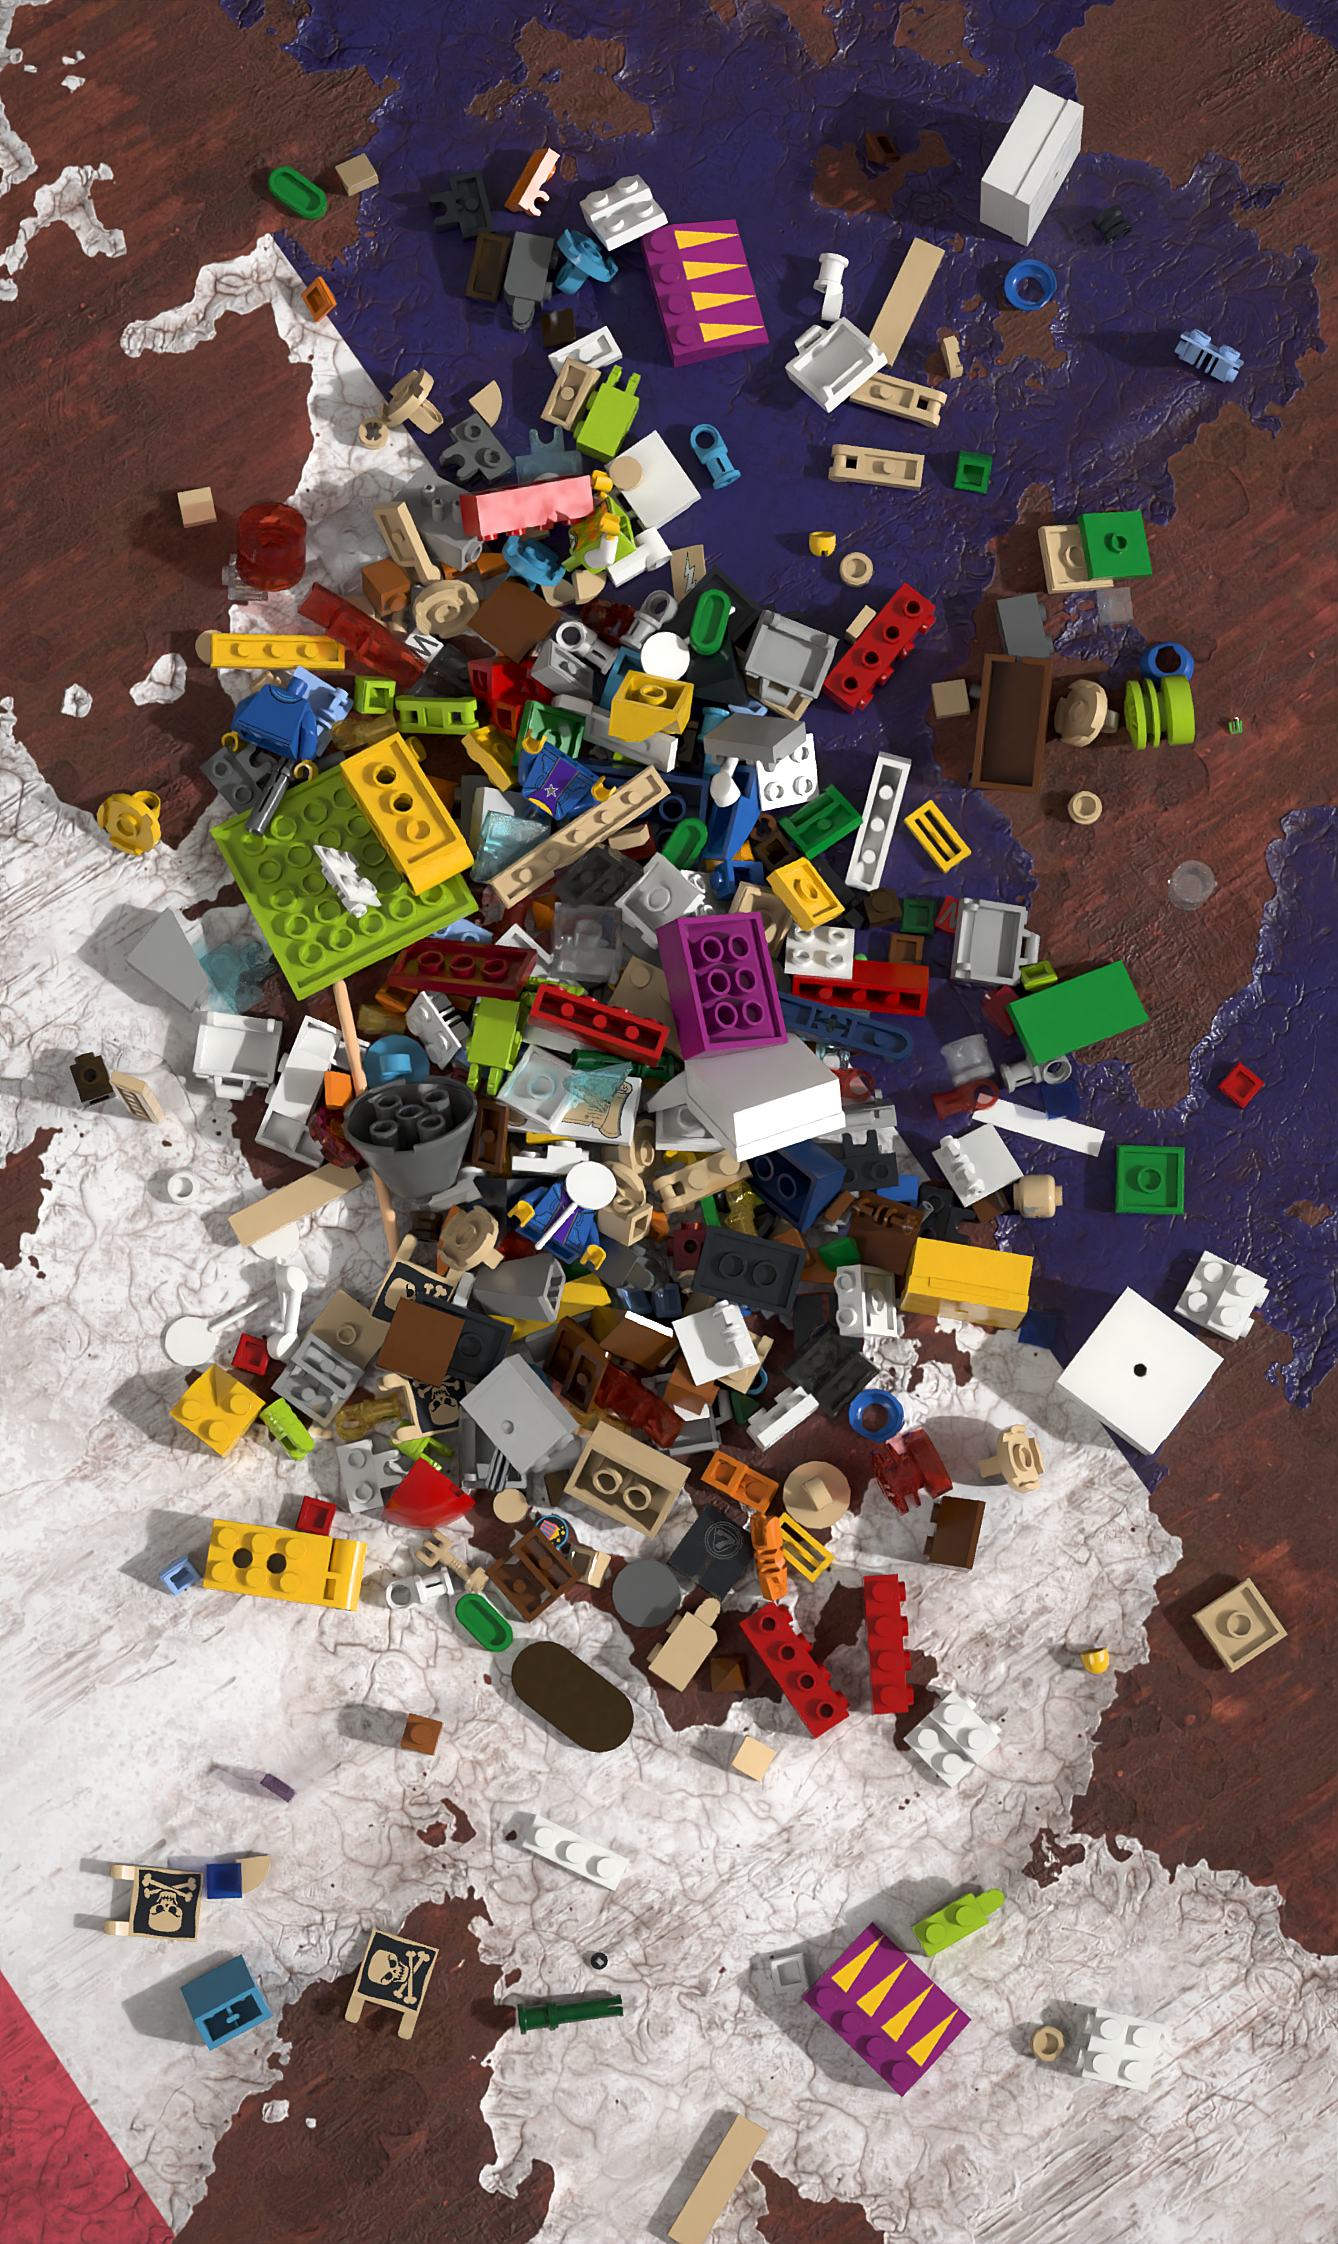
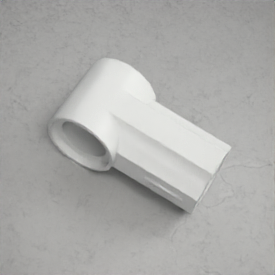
M655 527L643 531L634 538L636 550L605 569L607 576L616 588L645 570L649 572L661 567L672 558V553Z
M471 1165L459 1170L457 1174L458 1183L455 1187L432 1196V1200L428 1202L431 1212L441 1213L451 1209L452 1205L459 1206L465 1203L468 1205L483 1201L484 1199L472 1180L475 1176H488L487 1170L471 1167Z

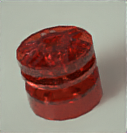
M264 502L249 507L238 518L236 570L240 579L248 586L260 591L278 592L290 589L300 582L305 574L307 523L300 512L283 503Z
M921 1426L900 1437L904 1450L903 1453L898 1454L890 1443L884 1445L889 1459L885 1461L878 1449L869 1452L875 1480L886 1500L895 1507L900 1516L909 1512L904 1497L908 1496L915 1508L922 1505L918 1490L922 1488L932 1500L953 1490L948 1472L932 1441Z

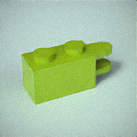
M614 365L606 384L602 383L599 392L593 390L586 406V409L590 410L586 421L580 420L573 434V438L577 440L576 451L606 464L617 457L639 408V398L634 396L641 375L633 373L629 378L625 392L615 388L622 374V367Z
M481 997L480 1003L476 1004L473 1013V1021L475 1023L473 1036H470L466 1043L467 1061L471 1063L467 1086L474 1092H477L480 1087L485 1067L490 1068L487 1093L488 1095L497 1096L504 1071L512 1073L517 1065L530 1007L516 1001Z
M998 1888L987 1889L988 1891H984L975 1897L972 1892H967L911 1925L910 1929L926 1957L934 1956L988 1924L989 1921L986 1916L996 1911L997 1908H1001V1905H1004V1898L1006 1897L1001 1892L1002 1890H998Z

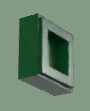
M902 898L901 911L903 915L900 921V933L933 936L936 901Z

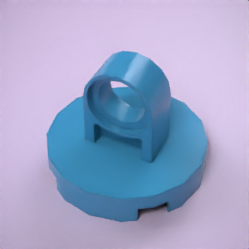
M566 229L558 239L557 244L568 260L559 271L555 280V286L569 296L576 293L589 275L597 280L609 282L618 271V267L611 256L606 261L599 253L602 248L580 232L573 230L570 234L568 229Z
M520 535L508 538L503 546L502 554L511 568L504 581L510 575L512 577H523L527 582V588L531 591L535 589L537 584L552 587L559 584L566 569L563 566L559 567L556 563L559 557L555 552L530 537L527 542L519 540Z
M390 1035L380 1038L369 1048L364 1057L363 1067L367 1086L370 1089L382 1083L404 1077L406 1083L425 1081V1075H430V1063L426 1051L417 1041L407 1036Z

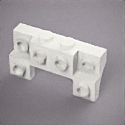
M305 1015L290 1054L284 1053L280 1061L278 1072L282 1074L277 1085L271 1084L265 1103H268L269 1106L255 1138L256 1143L284 1153L290 1158L318 1169L321 1167L329 1148L328 1141L331 1142L332 1136L326 1134V1137H324L322 1132L308 1127L325 1086L324 1071H331L333 1066L351 1073L342 1031L325 1022ZM358 1039L363 1063L370 1043Z

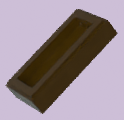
M479 230L465 296L498 303L512 240L511 237Z

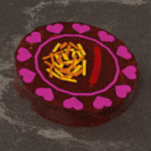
M326 1105L321 1106L309 1116L308 1128L312 1140L320 1142L322 1145L320 1149L321 1154L333 1165L342 1169H348L356 1165L363 1158L343 1133L344 1114L339 1110H328Z

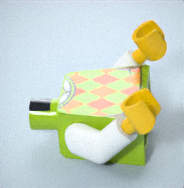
M594 470L590 477L591 489L598 491L593 495L594 515L582 517V523L574 524L568 531L571 548L559 556L561 564L568 572H572L583 564L591 574H597L636 550L629 516L607 495L611 491L613 483L606 472Z

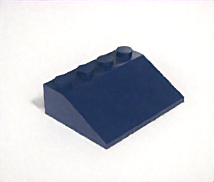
M578 757L577 760L578 763L599 776V778L605 776L606 779L602 784L608 790H611L614 786L617 789L648 767L647 765ZM656 769L671 793L619 829L623 830L647 824L650 838L644 845L617 850V852L640 865L641 868L638 871H641L651 858L661 851L681 819L696 817L705 823L711 774L672 769L666 773ZM609 837L600 843L611 848L608 840ZM701 851L689 871L698 872ZM580 857L573 863H577L582 857ZM604 863V864L599 865V866H602V865H606V864H612V865H615V866L619 867L620 869H622L620 866H618L617 864H614V863Z

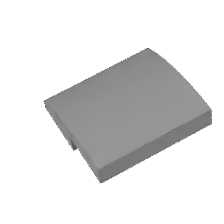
M310 1332L291 1357L290 1363L271 1389L327 1429L366 1372Z

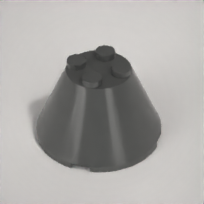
M425 1075V1081L406 1083L404 1077L377 1085L354 1099L344 1111L345 1119L342 1128L346 1139L392 1193L402 1198L412 1199L414 1204H426L432 1200V1196L457 1185V1174L477 1115L478 1105L473 1090L456 1079Z

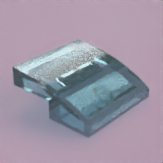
M488 810L477 838L481 847L469 875L471 879L475 882L488 884L487 881L547 839L550 834L549 824Z

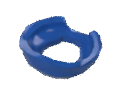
M1031 259L1021 261L1012 267L1005 278L1004 285L1008 301L1014 307L1023 311H1035L1043 307L1057 288L1056 279L1050 267L1038 260ZM1027 277L1036 279L1045 292L1043 298L1037 303L1021 299L1017 293L1019 281Z
M1164 641L1154 644L1145 650L1140 658L1139 670L1143 679L1150 678L1154 688L1160 690L1162 676L1185 674L1189 682L1194 670V660L1190 652L1179 643ZM1164 647L1174 648V651L1181 660V665L1177 671L1164 673L1157 668L1155 658L1158 649Z
M867 1389L857 1394L851 1401L848 1417L853 1430L879 1443L893 1438L902 1429L904 1412L897 1398L888 1391ZM874 1403L884 1406L889 1416L885 1427L878 1430L877 1433L868 1432L862 1427L863 1410L866 1406Z

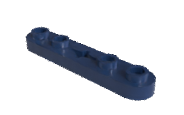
M778 991L787 1032L889 1063L899 1064L905 1062L912 1054L913 1038L903 1028ZM830 1019L837 1020L836 1026L841 1029L835 1028L832 1033L826 1031V1025L822 1023H829Z

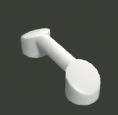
M725 757L719 773L712 778L709 789L717 806H729L739 798L740 790L733 781L732 775L738 761H744L745 759Z
M293 1265L281 1267L276 1274L277 1287L282 1292L288 1293L283 1333L272 1334L267 1342L268 1353L275 1360L291 1358L300 1346L297 1327L302 1292L307 1289L308 1281L304 1272L299 1267Z

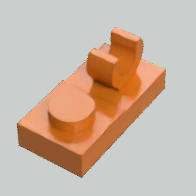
M550 148L535 150L504 206L512 212L525 211L530 216H540L542 212L535 208L534 200L535 198L541 202L549 200V196L545 192L538 190L542 183L547 182L553 176L556 170L554 164L559 155Z

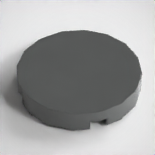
M639 1560L628 1564L618 1573L613 1584L612 1600L617 1613L624 1621L636 1627L652 1628L665 1623L674 1614L679 1604L680 1587L676 1576L667 1566L655 1560Z

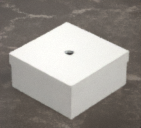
M1036 85L1032 87L981 180L980 222L1013 237L1014 241L1026 247L1028 246L1080 152L1084 106L1070 99L1067 101Z
M786 1031L789 1043L714 1058L684 1061L688 1093H686L688 1109L737 1162L846 1127L845 1114L841 1106L839 1078L794 1033Z
M1127 1287L1057 1379L1054 1387L1147 1456L1148 1454L1152 1455L1161 1442L1167 1438L1224 1359L1131 1288Z

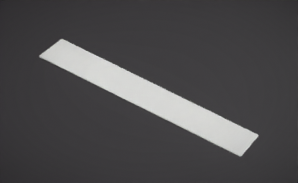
M981 1093L979 1094L972 1117L975 1120L985 1123L991 1122L992 1125L1098 1157L1105 1131Z

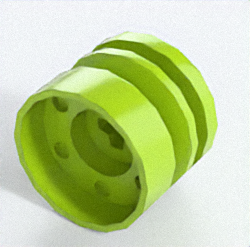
M1185 674L1162 676L1159 692H1156L1150 678H1144L1142 692L1137 680L1127 681L1124 714L1126 727L1135 750L1145 749L1147 737L1150 746L1158 748L1161 732L1165 733L1170 746L1193 743L1195 735L1194 709L1189 682Z

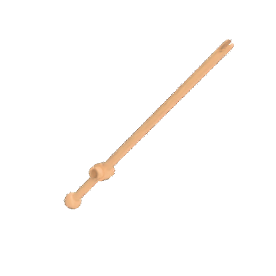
M340 980L333 984V991L357 1098L368 1090L346 984L343 980ZM372 1169L392 1263L401 1245L390 1189Z

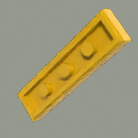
M211 633L210 668L296 670L298 666H301L305 670L344 671L345 668L344 636Z

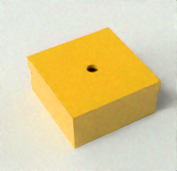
M918 1237L909 1257L899 1310L1016 1330L1027 1313L1028 1289L1034 1257Z

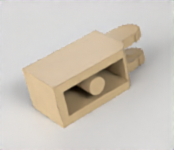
M714 1597L705 1599L694 1615L688 1611L684 1617L677 1614L666 1630L671 1636L665 1645L657 1643L647 1657V1660L651 1662L648 1670L681 1693L717 1642L716 1631L711 1628V1625L717 1618V1614L719 1615L721 1605L719 1604L720 1601L718 1602Z

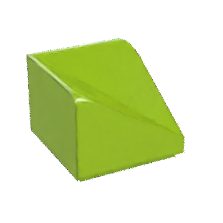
M356 675L355 703L353 708L360 713L393 714L396 681L385 676Z

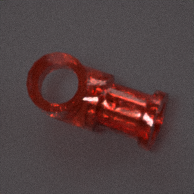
M524 897L509 909H504L502 920H499L497 926L494 927L491 944L495 945L515 923L526 933L525 919L528 908L533 906L534 901L532 899Z
M839 1067L838 1070L830 1069L839 1078L841 1097L850 1098L856 1102H864L873 1095L875 1082L869 1072L846 1067ZM856 1077H863L869 1083V1090L861 1095L855 1094L850 1089V1082Z
M978 1079L961 1084L956 1090L943 1094L934 1092L931 1093L938 1120L942 1122L945 1121V1117L964 1111L969 1114L993 1108L998 1101L999 1090L993 1081ZM980 1086H987L993 1092V1099L987 1104H981L974 1098V1091Z

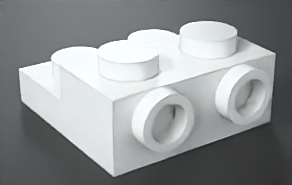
M638 174L623 177L614 186L603 191L592 192L585 200L579 202L588 226L608 251L668 223L664 211L653 199L649 187Z
M657 852L614 904L623 912L620 918L633 929L638 927L644 932L641 938L656 950L659 945L655 929L677 918L689 917L706 896L662 854Z
M556 1141L555 1146L548 1145L547 1159L541 1158V1153L522 1151L520 1152V1157L513 1156L512 1175L558 1177L556 1182L566 1181L569 1171L575 1165L589 1161V1151L576 1148V1143L571 1141Z
M1205 1250L1174 1312L1234 1343L1239 1335L1245 1338L1250 1331L1254 1320L1249 1318L1254 1306L1261 1308L1269 1293V1290L1264 1288L1267 1279L1238 1264L1235 1266Z
M867 1265L837 1267L834 1286L838 1294L839 1310L836 1313V1321L840 1328V1335L850 1337H897L894 1273Z
M789 1386L774 1398L778 1403L768 1412L763 1407L748 1419L751 1426L747 1428L746 1432L762 1452L817 1409L819 1403L811 1393L807 1395L801 1386L796 1390Z
M954 1690L903 1738L951 1789L1001 1741L997 1736L1001 1729L988 1716L981 1719L973 1711L977 1705L964 1691L958 1695Z
M1094 2007L1093 2014L1087 2013L1083 2033L1088 2034L1085 2048L1079 2047L1076 2057L1075 2068L1080 2069L1079 2076L1148 2093L1163 2024Z

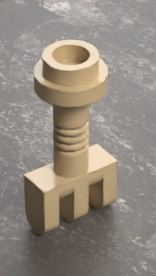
M434 1528L430 1534L441 1542L438 1546H435L425 1539L422 1545L430 1550L432 1554L428 1558L425 1553L417 1550L414 1556L432 1570L435 1569L439 1562L446 1565V1567H449V1569L466 1581L464 1586L466 1591L469 1593L474 1591L476 1594H479L489 1581V1577L485 1575L486 1570L479 1567L474 1571L461 1562V1560H458L448 1551L454 1542Z

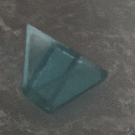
M630 1061L564 1077L563 1087L568 1092L606 1114L630 1074L632 1064Z

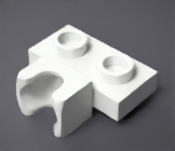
M371 1439L336 1447L351 1514L386 1506L383 1489L399 1486L405 1476L400 1475L392 1476L389 1472V1465L393 1461L401 1459L402 1453L399 1450H391L375 1454Z

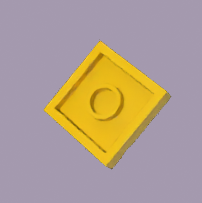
M491 724L469 732L461 740L462 744L467 748L470 758L481 765L488 774V779L495 787L505 792L521 786L518 782V767L511 766L517 743L513 737L503 733L495 725Z
M806 856L775 870L766 878L772 886L773 893L785 903L792 913L791 917L802 931L808 932L836 918L845 910Z

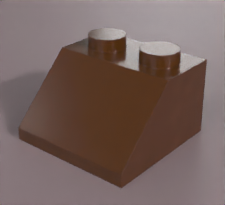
M595 1305L586 1331L598 1343L609 1361L611 1357H615L620 1360V1367L633 1372H638L639 1367L653 1370L679 1343L676 1333L672 1329L628 1310Z
M942 1496L940 1503H933L930 1522L935 1523L933 1536L927 1535L923 1555L928 1556L927 1565L968 1573L973 1569L986 1502Z

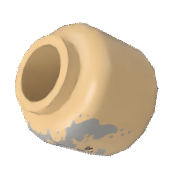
M1050 1174L1024 1175L1020 1178L1019 1183H1014V1209L1020 1210L1024 1218H1050L1055 1214L1056 1206H1062V1185L1055 1186L1054 1178Z

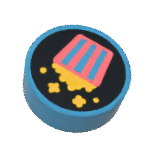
M544 1516L535 1525L556 1549L563 1546L568 1538V1527L565 1521L558 1516Z

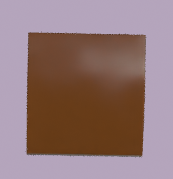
M510 575L487 598L466 625L521 666L540 640L544 641L563 614Z
M474 1093L478 1111L462 1161L471 1163V1167L502 1173L504 1172L510 1105Z
M400 1297L375 1366L440 1389L465 1320Z
M566 1315L559 1320L542 1370L563 1385L560 1392L561 1396L583 1412L588 1413L591 1410L609 1361L594 1338L575 1320Z
M537 1526L530 1530L485 1571L489 1579L529 1624L581 1578Z

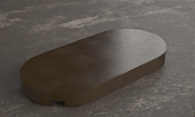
M540 1641L527 1646L516 1657L512 1666L511 1681L517 1696L578 1746L590 1752L602 1753L618 1748L627 1740L634 1723L633 1708L629 1699L622 1691L567 1648L555 1642Z

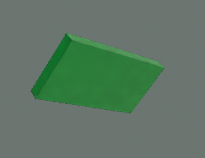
M1122 960L1016 1000L1005 1006L1033 1068L1149 1021Z

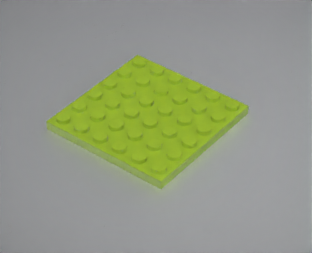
M340 764L319 774L315 780H307L287 790L262 837L248 832L243 827L254 807L209 829L298 1001L479 910L461 873L452 876L417 896L410 892L401 873L399 874L343 783L340 773H342ZM384 780V781H381L380 783H382V784H390V783H392V781ZM402 807V808H399V809H397V810H398V811H401V812H405V811H408L409 809H408V808H405V807ZM318 845L350 852L359 863L357 869L361 875L375 886L377 890L375 895L382 905L378 907L368 904L366 906L367 912L359 918H356L354 914L351 915L342 903V899L338 897V891H334L332 885H330L322 873V860L313 846Z

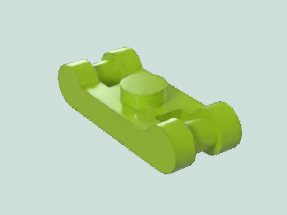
M401 695L395 698L396 709L400 711V719L397 721L399 732L467 735L469 732L479 729V722L474 716V710L477 709L475 697L431 698ZM413 711H417L418 719L414 718ZM454 712H461V721H454Z

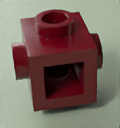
M681 1223V1230H674V1236H667V1257H673V1270L686 1271L696 1269L706 1231L701 1230L702 1223ZM689 1240H693L697 1244V1250L692 1254L688 1253L685 1249V1244Z

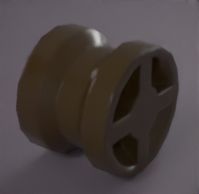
M410 1211L409 1219L412 1222V1228L408 1231V1234L416 1236L418 1238L417 1242L439 1243L440 1233L438 1229L439 1225L443 1222V1215L425 1211Z

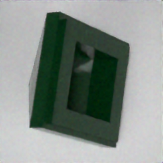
M735 1390L730 1394L736 1426L742 1427L760 1403Z

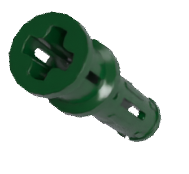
M574 1048L570 1056V1066L572 1070L630 1074L631 1077L641 1078V1080L644 1077L659 1078L661 1082L667 1083L673 1077L674 1057L671 1053L664 1052L660 1056L656 1068L610 1052Z
M621 1994L556 2004L555 2000L552 2001L551 1999L546 2000L545 2004L524 2006L522 2003L517 2004L520 2033L521 2035H526L529 2030L542 2028L555 2031V2029L559 2028L558 2024L617 2016L623 2017V2007L608 2008L609 2005L622 2004Z

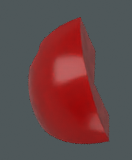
M508 656L468 661L469 677L477 701H484L492 713L489 719L492 724L513 738H518L526 700H533L551 706L552 698L557 695L531 676L532 668L538 658L537 656H528L521 666Z
M419 1457L388 1501L381 1517L404 1528L429 1530L457 1521L472 1509L476 1501L436 1468Z

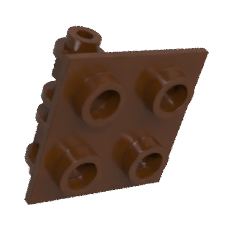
M864 1190L860 1199L855 1198L852 1202L851 1211L855 1213L847 1236L855 1238L863 1262L903 1276L925 1212Z

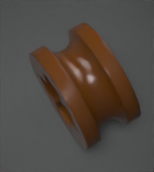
M760 813L756 823L758 822L761 825V821L767 822L768 830L771 831L768 835L770 836L777 830V822L770 814ZM753 827L748 836L755 844L761 843L768 837L766 833H764L763 837L757 836V829Z

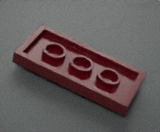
M425 937L401 950L387 975L388 984L392 987L517 1001L538 962L537 949Z

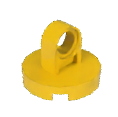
M139 791L132 796L124 793L113 794L98 809V825L101 830L104 827L111 835L108 840L121 851L134 856L140 855L143 851L148 853L157 845L161 836L160 824L157 820L160 815V798L150 791ZM146 804L151 805L153 809L150 810Z

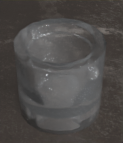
M1196 860L1185 861L1176 868L1170 879H1168V897L1180 909L1187 911L1195 910L1204 905L1213 892L1214 887L1217 886V882L1210 867L1203 862Z
M983 1034L965 1037L942 1047L941 1054L945 1058L954 1087L968 1085L996 1073L986 1045L987 1040Z

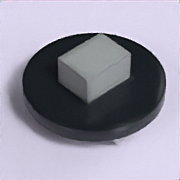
M602 1952L593 1954L591 1957L592 1967L597 1970L606 1967L608 1963L607 1956Z

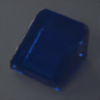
M205 1863L206 1899L242 1898L241 1863Z

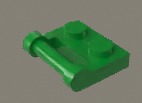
M831 783L822 789V794L789 817L784 815L776 821L782 833L795 844L808 860H811L863 824L860 814Z

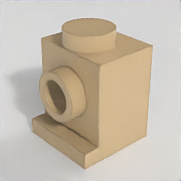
M619 1195L607 1206L597 1210L598 1231L629 1247L649 1235L653 1206L648 1203L641 1206L632 1199Z

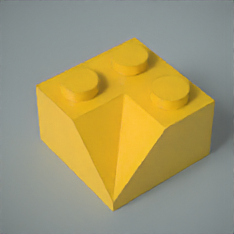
M629 670L612 699L608 735L618 737L625 742H642L658 731L665 734H682L690 718L694 684Z
M214 1363L188 1388L169 1414L225 1459L268 1405Z

